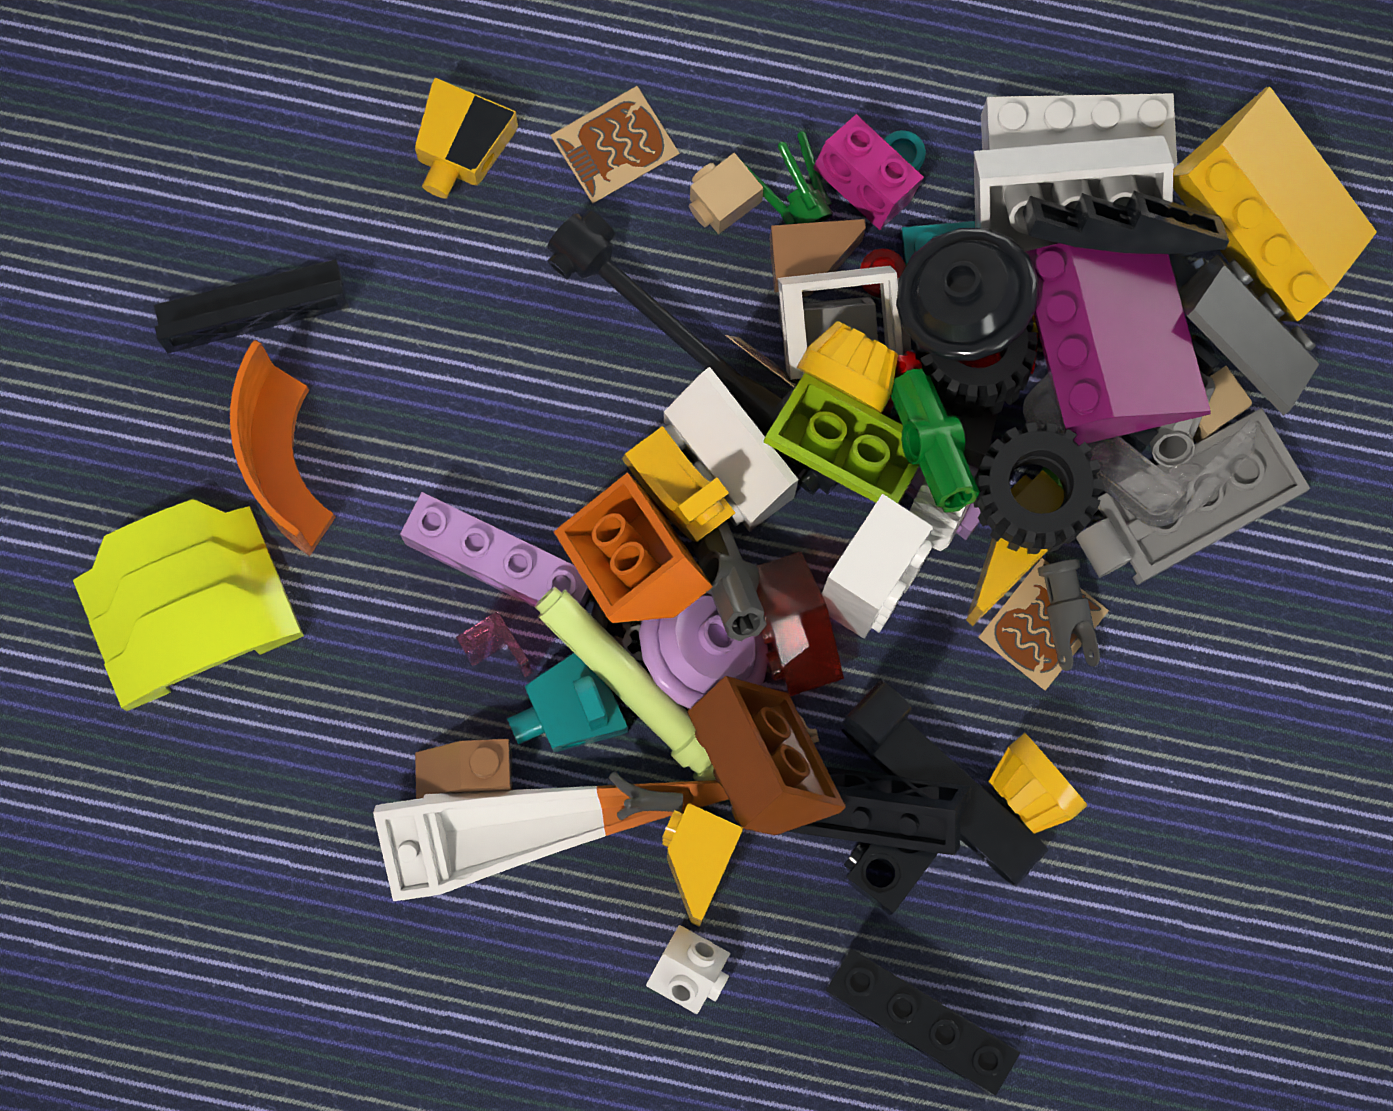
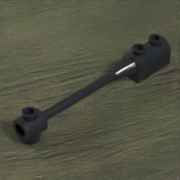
M588 210L582 217L578 213L569 217L554 233L547 245V249L553 253L548 259L550 266L567 280L574 273L581 279L599 275L705 369L710 367L725 387L730 390L729 392L762 434L766 436L795 387L781 399L745 375L741 376L611 262L613 244L610 241L616 234L602 217L592 210ZM775 449L782 459L785 457L798 469L794 473L799 479L798 485L809 494L814 495L819 488L826 494H829L839 484Z

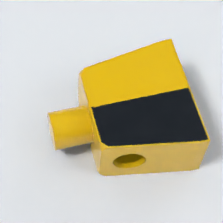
M434 78L415 145L418 161L431 167L422 185L423 189L432 195L447 199L456 178L472 185L480 184L518 128L516 111Z

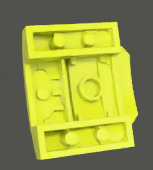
M191 499L149 515L105 535L92 569L73 580L88 617L89 625L104 659V666L120 706L125 711L171 693L169 686L250 651L255 650L261 655L304 637L250 506L225 513Z

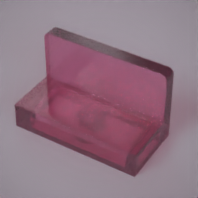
M498 611L456 637L472 667L505 647L524 678L533 673L529 660Z

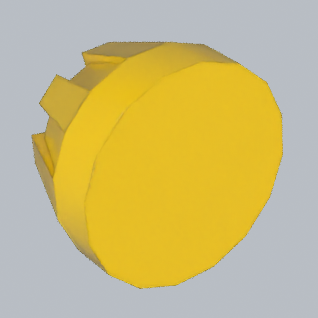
M836 321L806 348L796 368L882 413L892 395L898 354L879 341H873L865 337L864 333L854 328L851 330L849 326Z
M1025 732L1008 746L989 779L995 790L1002 798L1006 799L1007 804L1016 814L1020 815V819L1034 834L1072 820L1088 806Z

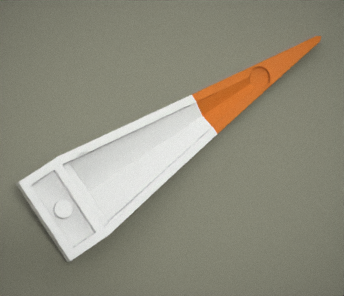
M717 780L633 784L651 791L683 793V807L680 813L685 811L688 803L700 808L729 799L724 788ZM616 785L425 794L424 798L376 805L373 814L393 901L441 895L559 851L672 816L673 812L643 811L620 820L617 817V812L625 807L624 801L630 798L618 789Z

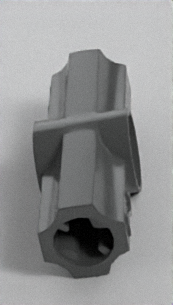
M725 521L698 542L692 541L691 545L698 560V566L713 586L706 593L712 595L727 636L743 641L748 637L758 636L767 625L764 617L763 607L756 593L759 584L758 568L755 564L742 559L728 523Z

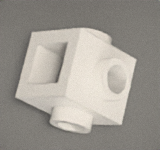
M679 925L646 986L698 1014L706 998L708 997L716 1002L726 984L729 975L721 970L731 953Z

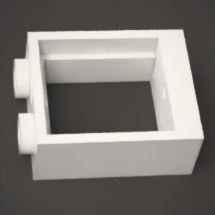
M891 266L778 278L786 372L791 380L801 379L804 372L796 367L807 348L802 292L880 283L885 345L898 355H904L906 351H911V338L901 325L896 307L899 278H897V272Z

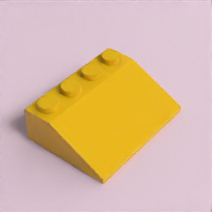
M1271 87L1264 88L1173 169V189L1187 207L1221 217L1229 239L1226 249L1220 250L1229 263L1235 259L1249 273L1253 281L1248 286L1259 298L1267 292L1285 312L1279 318L1281 321L1298 322L1332 292L1377 233Z

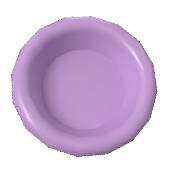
M709 593L702 595L676 617L641 621L639 639L642 659L655 684L679 705L691 709L725 676L757 685H762L764 682L769 660L765 629L758 636H751L743 641L728 637L712 595Z

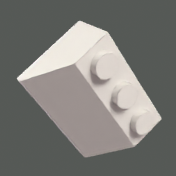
M710 367L707 368L664 411L665 430L680 450L685 449L695 462L693 466L703 477L710 482L718 477L729 492L724 498L735 511V514L729 518L735 526L742 522L750 532L794 499L799 479L777 451L763 442L765 436L714 371Z

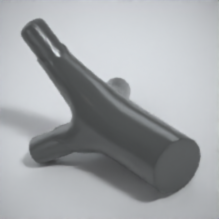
M616 772L610 774L609 780L630 798L624 801L625 807L617 812V817L620 820L643 811L674 812L676 810L682 812L683 793L647 790L625 781Z

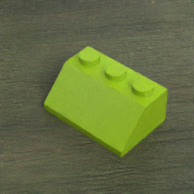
M806 373L803 374L763 441L765 444L875 503L884 494L899 504L920 467L919 464L909 463L904 455L901 441L902 424Z

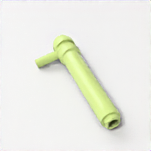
M555 586L551 588L535 605V608L540 612L538 617L672 749L671 756L683 768L689 766L694 771L693 778L696 781L716 780L713 774L714 767L706 750L695 737L696 729L687 710L655 684L651 674L566 590L560 592Z

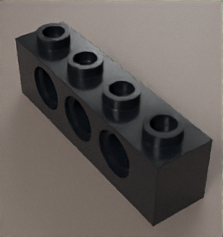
M852 948L846 951L822 991L988 1095H997L1020 1055V1052Z

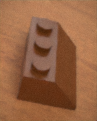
M725 676L687 711L696 729L695 737L706 750L714 767V777L724 788L733 807L732 814L743 829L778 835L839 814L846 808L788 693Z

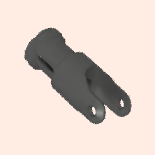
M1077 559L1052 563L1037 568L1039 576L1045 579L1050 602L1046 610L1058 663L1064 671H1069L1073 667L1074 661L1070 646L1072 632L1082 643L1084 657L1088 665L1094 667L1100 661V652L1088 599L1082 597L1076 571L1080 568V563Z

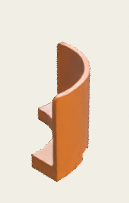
M254 340L244 355L232 390L230 405L232 446L242 476L258 503L281 533L296 547L310 556L336 516L325 508L308 490L297 469L294 458L295 424L309 389L302 382L274 366L263 345Z

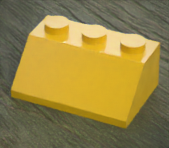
M688 803L683 814L674 810L662 836V845L668 847L667 861L690 922L700 927L738 843L743 827Z

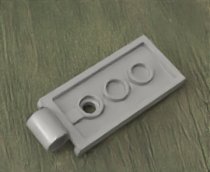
M1261 408L1195 444L1193 456L1183 465L1165 467L1158 464L1098 497V500L1101 501L1097 511L1100 510L1104 519L1080 532L1076 539L1099 578L1130 562L1137 573L1132 578L1136 585H1139L1310 490V487ZM1163 509L1169 513L1170 523L1168 525L1160 526L1156 524L1153 518L1156 510Z

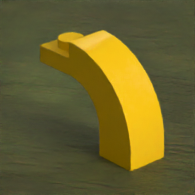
M663 426L624 454L622 460L642 487L673 524L690 540L698 542L735 514V511L724 498L729 492L718 477L711 482L703 477L683 454Z

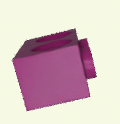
M857 114L825 142L813 167L815 171L879 230L910 203L924 178Z

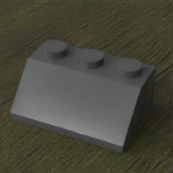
M1217 254L1178 290L1183 310L1187 317L1284 416L1292 409L1319 366L1318 361L1311 352L1317 345L1298 325L1290 330L1279 319L1285 312L1267 292L1259 298L1252 291L1248 284L1253 281V278L1235 259L1227 265Z

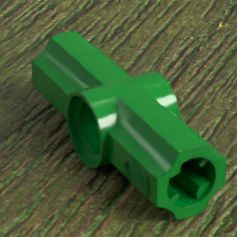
M923 369L907 370L903 375L894 378L891 395L903 425L901 441L904 455L909 463L920 465L936 506L941 507L944 513L960 511L966 505L974 503L980 493L963 454L965 450L963 426L957 417H947L930 375H926Z

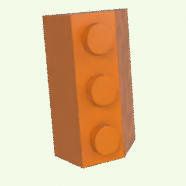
M628 472L553 531L604 614L612 623L676 617L713 587L656 502Z

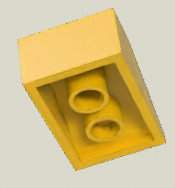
M1043 470L1033 480L1027 475L1023 476L1010 489L1019 505L1034 513L1054 512L1060 508L1064 501L1063 489ZM992 538L966 621L973 627L1048 552L1047 549H1041L1038 554H1027V548L1020 547L1016 552L1007 548L1009 542L1003 538H1000L998 542Z

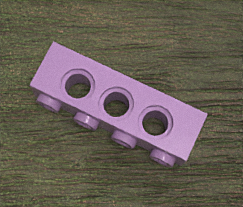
M421 492L400 533L405 545L534 607L554 586L560 592L566 590L583 608L591 594V591L573 564Z

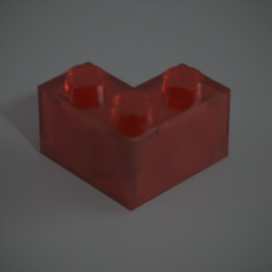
M802 552L757 565L759 584L756 593L763 607L764 617L767 622L760 635L764 644L771 642L773 651L766 653L765 656L773 680L782 679L789 696H793L844 679L827 604Z

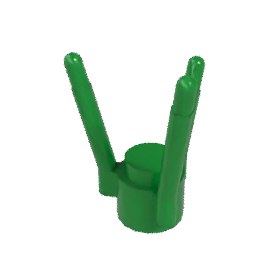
M804 131L798 132L797 137L812 185L806 183L787 144L783 141L778 144V149L798 188L787 196L790 203L788 207L745 165L763 186V197L781 215L786 225L825 222L833 215L829 207L832 205V202L824 189L820 174L813 169L816 161Z

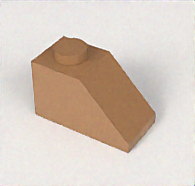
M865 219L771 226L769 240L774 293L779 292L778 278L836 272L862 242L866 228ZM813 291L802 292V297L813 294Z
M509 739L457 741L415 753L416 799L424 798L425 794L513 790L512 750Z

